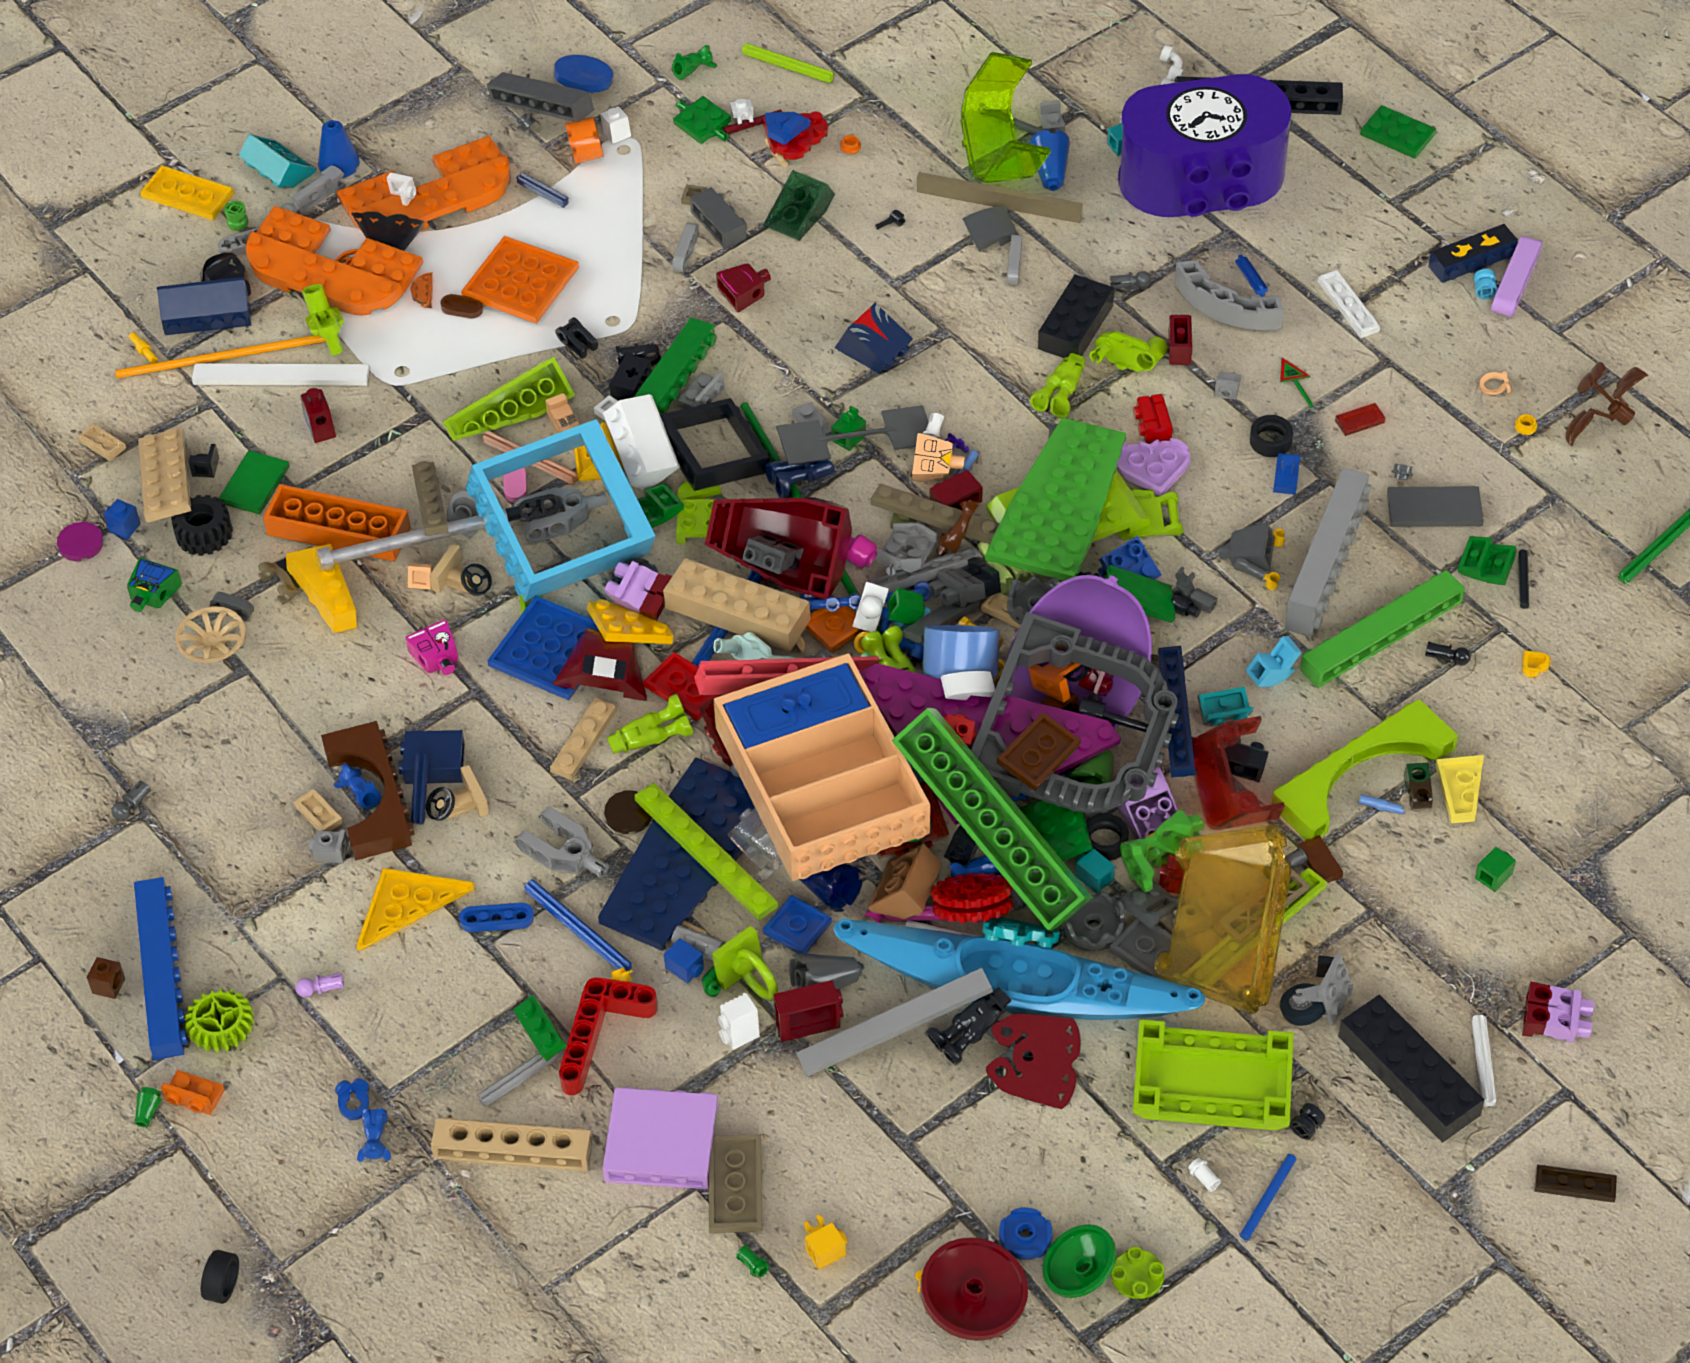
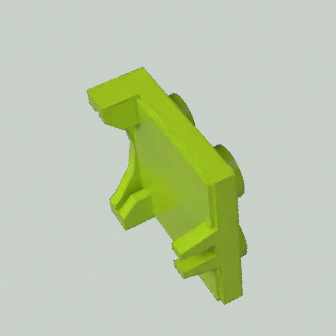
M680 499L684 504V509L678 513L677 544H686V537L706 538L713 501L716 499Z

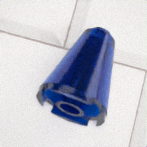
M846 863L835 866L828 871L815 873L808 878L799 879L829 909L835 912L844 911L842 908L846 904L851 906L862 887V880L859 879V873L862 874L861 870L854 865Z

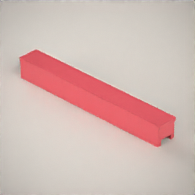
M878 656L851 657L858 671L879 662ZM836 657L700 661L694 678L700 695H723Z

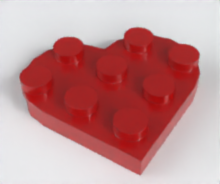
M820 112L799 113L810 120V126L785 145L768 137L765 117H763V126L772 153L776 154L777 152L780 155H784L786 160L803 158L804 153L811 151V145L818 144L820 139L825 136L827 137L828 123L822 118Z

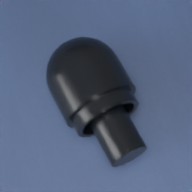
M1175 595L1171 598L1175 613L1185 617L1191 615L1195 618L1200 615L1201 610L1194 607V602L1183 595Z

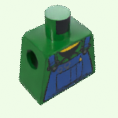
M139 558L127 584L129 596L132 600L130 607L136 612H142L146 605L153 608H161L182 585L179 571Z

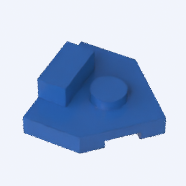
M796 112L765 113L768 137L782 145L787 144L810 126V120Z

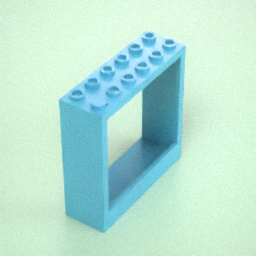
M597 419L471 466L466 490L469 496L474 498L477 513L480 517L483 516L486 522V531L489 536H493L496 542L495 549L498 555L503 556L505 560L506 572L509 576L512 575L515 581V590L519 596L522 595L525 602L532 600L535 596L545 595L615 568L619 562L640 558L650 553L656 536ZM584 445L625 525L624 530L628 539L534 575L488 481Z

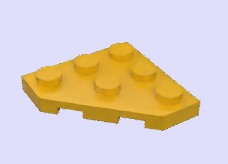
M607 600L588 601L587 610L605 641L672 644L674 635L666 624Z

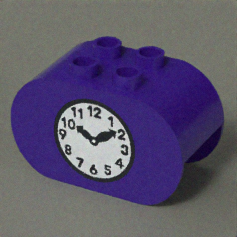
M1235 74L1155 85L1138 90L1128 98L1122 110V154L1118 172V184L1121 193L1135 208L1159 217L1186 215L1197 217L1207 212L1221 210L1239 211L1268 201L1281 189L1285 177L1292 113L1288 98L1271 81L1250 74Z

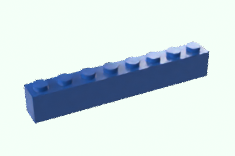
M164 877L134 882L149 1047L154 1060L184 1055V1045L188 1044L186 1030L182 1029L181 1026L182 1023L186 1022L184 1009L179 1006V1003L183 1002V993L181 987H177V982L181 981L179 966L175 967V961H179L177 946L173 947V941L177 940L175 926H171V921L175 920L173 906H169V901L173 900L171 886H166Z

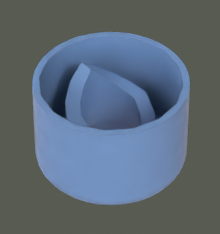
M969 625L925 626L923 647L924 675L941 679L943 675L951 673L988 671L991 672L992 679L996 678L998 675L1000 630L992 627Z

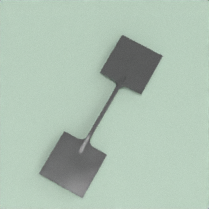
M923 405L884 410L881 411L885 428L826 436L823 433L819 420L777 425L776 428L788 465L830 460L831 455L827 443L833 440L883 433L889 436L894 450L916 447L918 433L923 434L929 422Z

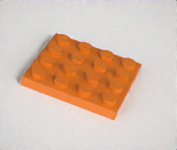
M503 236L462 289L461 294L462 296L480 300L483 305L537 324L579 269V262Z

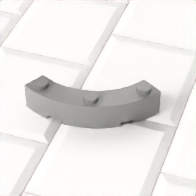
M1198 260L1176 262L1174 282L1178 290L1193 307L1216 321L1245 329L1270 331L1282 328L1284 308L1278 295L1263 297L1251 295V298L1238 295L1237 291L1221 284L1216 285L1210 281V276L1203 270Z

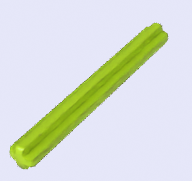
M745 43L742 46L743 55L826 83H831L834 79L833 71L749 43Z

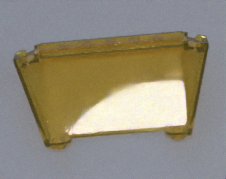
M1277 824L1188 837L1180 840L1179 849L1176 850V861L1183 869L1184 875L1169 953H1160L1159 957L1155 960V970L1162 979L1199 989L1206 998L1250 1014L1257 1013L1260 1006H1266L1269 1003L1292 871L1290 861H1285L1283 847L1287 846L1286 836Z

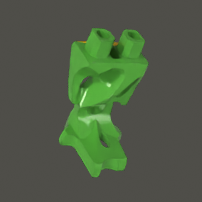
M1178 810L1168 820L1163 822L1154 833L1142 839L1121 843L1122 860L1131 882L1136 881L1144 893L1149 892L1153 889V868L1193 859V850L1203 847V840L1198 832L1203 830V821L1199 815L1195 814L1187 817L1183 810Z

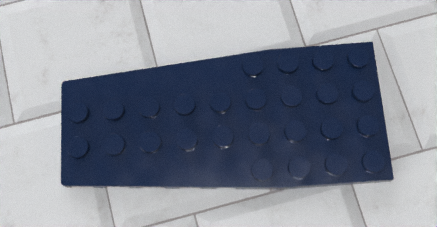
M695 757L668 796L735 861L746 850L763 824L741 778L734 776L731 771ZM653 819L598 916L599 924L663 951L665 944L672 937L676 927L681 925L685 919H690L694 908L699 902L703 903L707 898V892L712 886L716 887L719 882Z

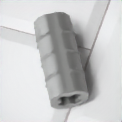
M681 925L676 927L671 939V945H673L681 938L703 953L704 959L713 960L712 953L725 944V941L717 939L715 936H709L703 932H698Z

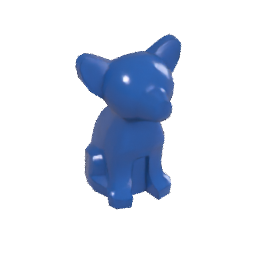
M343 764L339 772V781L333 784L334 787L349 786L352 793L356 796L355 801L363 809L367 810L376 807L380 803L381 794L374 787V783L371 781L367 782L362 778L360 769L355 770L353 767Z
M986 855L974 858L966 865L958 862H953L949 865L952 878L958 874H978L980 872H985V874L994 873L996 876L1002 875Z
M383 1108L373 1110L362 1109V1121L367 1141L364 1143L363 1148L359 1150L357 1160L359 1162L367 1158L370 1160L379 1158L387 1161L391 1160V1153L380 1142L384 1129L383 1125L387 1123V1110Z

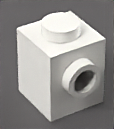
M619 106L600 114L603 134L612 144L631 137L628 116Z

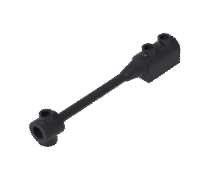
M1091 694L1088 698H1082L1078 711L1079 714L1108 720L1111 723L1146 733L1149 723L1104 711L1106 703L1102 702V698L1099 695ZM1229 735L1227 739L1196 738L1191 736L1192 745L1196 750L1216 759L1213 767L1214 770L1260 783L1269 751L1264 750L1263 744L1259 742H1252L1250 746L1242 744L1241 739L1236 735Z

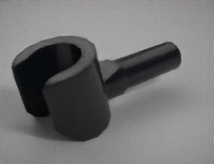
M894 210L889 218L876 224L875 227L878 230L893 222L897 226H902L905 223L904 214L899 210Z

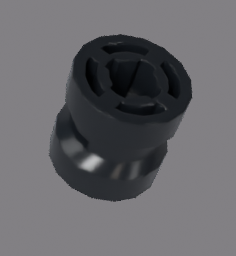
M1305 1103L1299 1111L1300 1115L1295 1116L1290 1122V1128L1300 1138L1310 1140L1316 1133L1315 1128L1320 1127L1326 1117L1320 1108L1314 1104Z

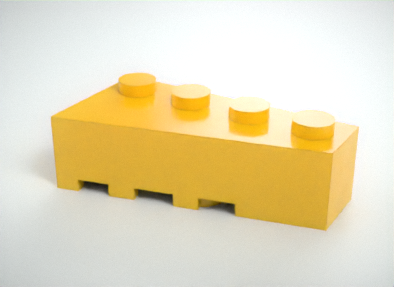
M327 544L286 553L288 572L307 594L311 604L317 607L319 614L334 633L356 629V608L339 564H333L334 569L321 572L317 561L316 549L329 547L331 551L333 550L332 545Z

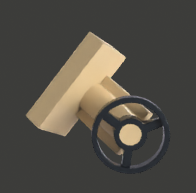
M453 543L429 575L433 591L440 593L445 585L477 596L485 594L491 588L492 578L489 571L480 564H470L464 569L459 567L463 561L460 546ZM470 567H476L481 569L485 573V575L481 576L480 574L471 572L467 569ZM487 578L488 585L485 591L477 592L478 587Z
M470 765L460 768L462 781L466 789L453 793L450 789L439 787L430 793L426 802V812L431 819L442 821L447 817L449 819L473 809L477 810L479 817L489 814L487 800ZM440 791L448 792L447 796L439 797L437 800L434 799L435 795ZM432 802L435 803V809L439 811L438 817H434L431 813Z

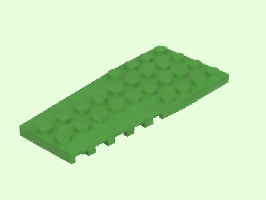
M1061 418L1008 505L987 549L985 560L1061 580L1077 577L1096 535L1102 516V509L1107 501V494L1112 485L1113 475L1117 470V463L1122 454L1123 444L1126 442V433Z

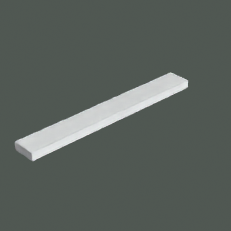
M195 363L192 382L193 385L367 386L370 368L369 364Z

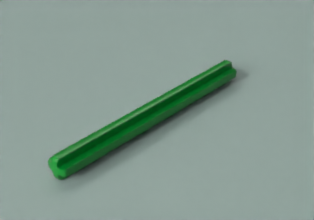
M1690 508L1619 572V581H1622L1624 584L1629 583L1690 527Z

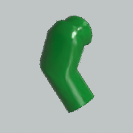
M714 965L702 978L704 992L710 997H716L721 991V985L719 986Z

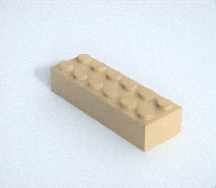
M686 558L663 590L666 609L739 635L752 632L767 645L787 652L792 650L811 620L810 605L807 600Z

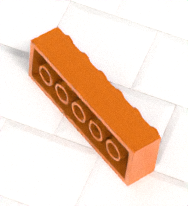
M279 484L263 517L266 532L269 536L317 546L331 544L333 549L406 533L411 529L408 510ZM401 548L370 555V557L395 562Z

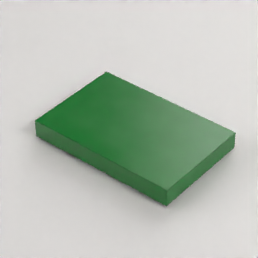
M248 450L221 493L219 501H223L227 506L261 514L290 467L289 461Z
M1112 565L1106 570L1107 579L1109 575L1118 578L1117 584L1129 591L1138 600L1146 615L1169 623L1174 621L1176 616L1174 605L1171 601L1173 597L1171 585Z

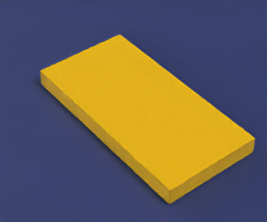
M162 165L140 191L141 198L213 221L235 194L232 187Z

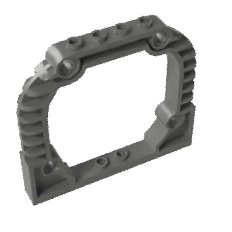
M1026 612L971 749L972 753L1007 794L1016 797L1023 793L1031 798L1035 797L1043 800V802H1049L1058 807L1070 809L1073 812L1078 811L1086 814L1105 813L1118 806H1123L1128 800L1134 802L1142 800L1146 795L1148 787H1154L1158 775L1154 770L1156 766L1161 767L1165 756L1164 753H1161L1162 748H1168L1172 734L1168 733L1170 727L1175 728L1179 714L1175 713L1178 702L1176 695L1167 690L1166 680L1164 681L1159 669L1149 662L1145 656L1142 657L1132 650L1122 649L1118 645L1113 646L1107 644L1108 642L1095 640L1090 636L1080 635L1081 629ZM1049 661L1053 666L1062 668L1068 666L1070 662H1074L1121 677L1136 685L1146 696L1143 713L1146 721L1149 723L1136 761L1122 766L1113 782L1094 785L1081 783L1053 773L1036 791L996 763L997 758L1007 749V746L1000 734L992 730L998 715H1003L1005 712L1007 701L1004 700L1006 695L1011 696L1015 685V682H1012L1018 665L1029 668L1033 665Z

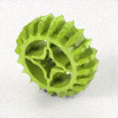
M222 987L216 993L212 989L209 995L201 993V1000L193 999L194 1006H188V1014L185 1015L186 1031L189 1034L190 1040L195 1042L198 1048L204 1047L207 1052L214 1048L217 1054L221 1048L228 1052L229 1046L232 1045L238 1048V1041L246 1042V1035L251 1034V1026H254V1012L249 1001L240 992L235 994L232 988L227 993H225ZM218 1016L221 1018V1025H219Z

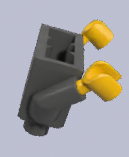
M1253 523L1243 529L1234 531L1231 535L1230 545L1219 546V557L1221 560L1230 559L1234 569L1247 573L1259 580H1266L1265 586L1269 590H1275L1280 576L1277 572L1269 574L1266 572L1270 571L1273 547H1282L1284 545L1285 532L1283 529H1276L1273 532L1268 523Z

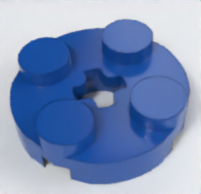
M1027 1207L1017 1208L1001 1221L999 1241L1002 1247L1008 1250L1015 1258L1023 1260L1041 1258L1046 1254V1250L1051 1244L1052 1226L1050 1221L1041 1216V1212ZM1023 1229H1028V1232L1033 1235L1023 1238L1018 1233H1022Z

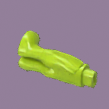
M1070 353L1068 357H1065L1052 374L1046 378V385L1032 394L1030 398L1031 406L1035 410L1043 412L1046 411L1050 404L1051 412L1055 417L1066 418L1071 409L1068 396L1076 390L1081 372L1084 369L1085 358L1074 353ZM1059 389V391L1052 398V394L1054 393V391Z
M899 626L888 628L882 636L878 631L870 632L862 639L861 645L867 653L879 657L878 664L917 673L907 655L903 654L899 647L903 639V632Z
M674 694L669 697L668 705L663 710L646 713L644 716L623 726L620 731L618 729L615 730V734L606 738L613 754L621 751L627 753L628 750L661 744L671 736L693 735V730L687 716L684 715L678 695ZM678 718L667 726L659 727L663 722Z

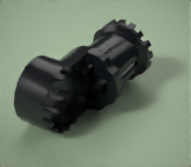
M634 343L633 346L627 347L616 346V352L619 355L617 357L619 365L626 354L651 360V365H655L661 360L660 349L658 345H653V343L651 345L648 343L639 346L638 343ZM648 353H656L654 356H646Z

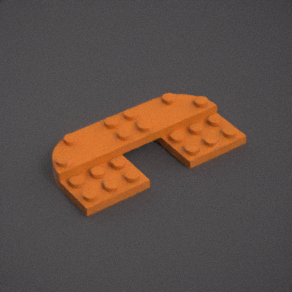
M486 136L432 156L433 163L443 177L417 186L416 195L407 206L402 205L400 196L390 194L386 178L390 172L336 191L337 198L358 229L360 228L351 213L379 212L386 217L402 214L409 218L425 221L421 229L423 230L428 228L427 221L462 208L468 213L500 199L506 193V186L511 182L509 161L506 154L502 155L491 137ZM370 218L373 223L378 220ZM395 221V222H397L399 225H401L404 221H401V222Z
M277 206L272 208L257 232L251 231L246 243L249 264L253 273L260 281L286 292H290L291 289L302 292L304 288L310 285L321 284L330 307H338L339 311L353 315H370L373 310L379 308L385 310L391 307L401 298L424 263L423 258L369 238L365 239L349 265L315 254L331 231L330 225Z

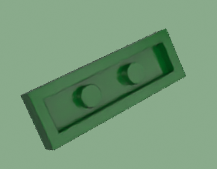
M533 994L513 1009L540 1055L546 1061H549L567 1046L542 1005Z

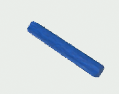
M1242 254L1238 255V259L1235 260L1236 265L1256 295L1265 296L1268 287L1248 258L1243 257Z

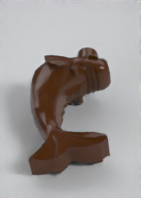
M971 499L968 503L965 501L960 503L962 514L947 533H942L941 537L937 540L939 543V547L936 550L937 554L944 556L947 550L957 553L965 536L970 518L979 506L978 503Z

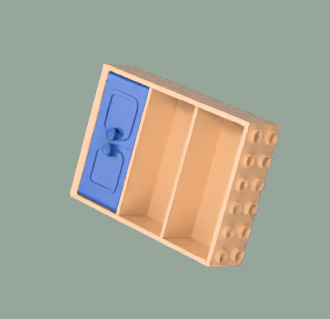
M849 653L714 698L716 730L792 882L930 834V803L905 756L892 742L894 736Z

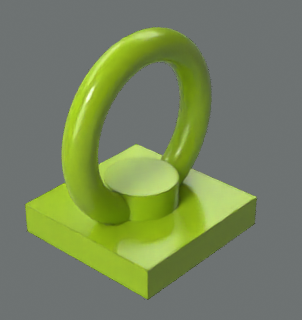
M750 925L712 953L719 986L721 985L723 990H727L743 978L758 996L765 1000H774L773 994L778 993V986L773 974L762 959L757 930ZM755 968L763 977L768 990L752 974L751 971Z

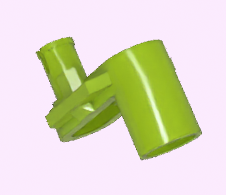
M313 284L304 288L302 294L310 314L305 318L311 334L326 340L330 355L342 353L343 348L338 334L343 326L344 319L338 307H330L323 285Z
M1115 330L1112 333L1104 332L1096 339L1095 348L1090 352L1089 357L1092 362L1096 360V363H1100L1106 357L1108 362L1116 364V367L1121 370L1127 368L1136 372L1142 370L1150 371L1167 353L1168 346L1164 339L1157 336L1151 337L1146 342Z

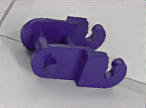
M951 433L947 435L948 438L944 441L951 442L953 448H960L964 453L969 452V447L965 446L961 438L957 439Z

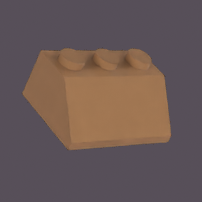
M924 843L888 861L868 909L871 912L904 920L913 915L921 914L926 908L925 904L931 895L932 886L939 877L938 872L942 863Z

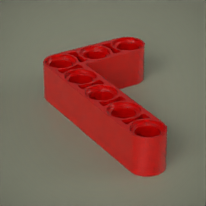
M600 977L591 978L586 982L559 1069L561 1089L565 1094L576 1095L584 1088L605 1013L611 1012L640 1018L653 1017L658 1011L655 989L648 985Z

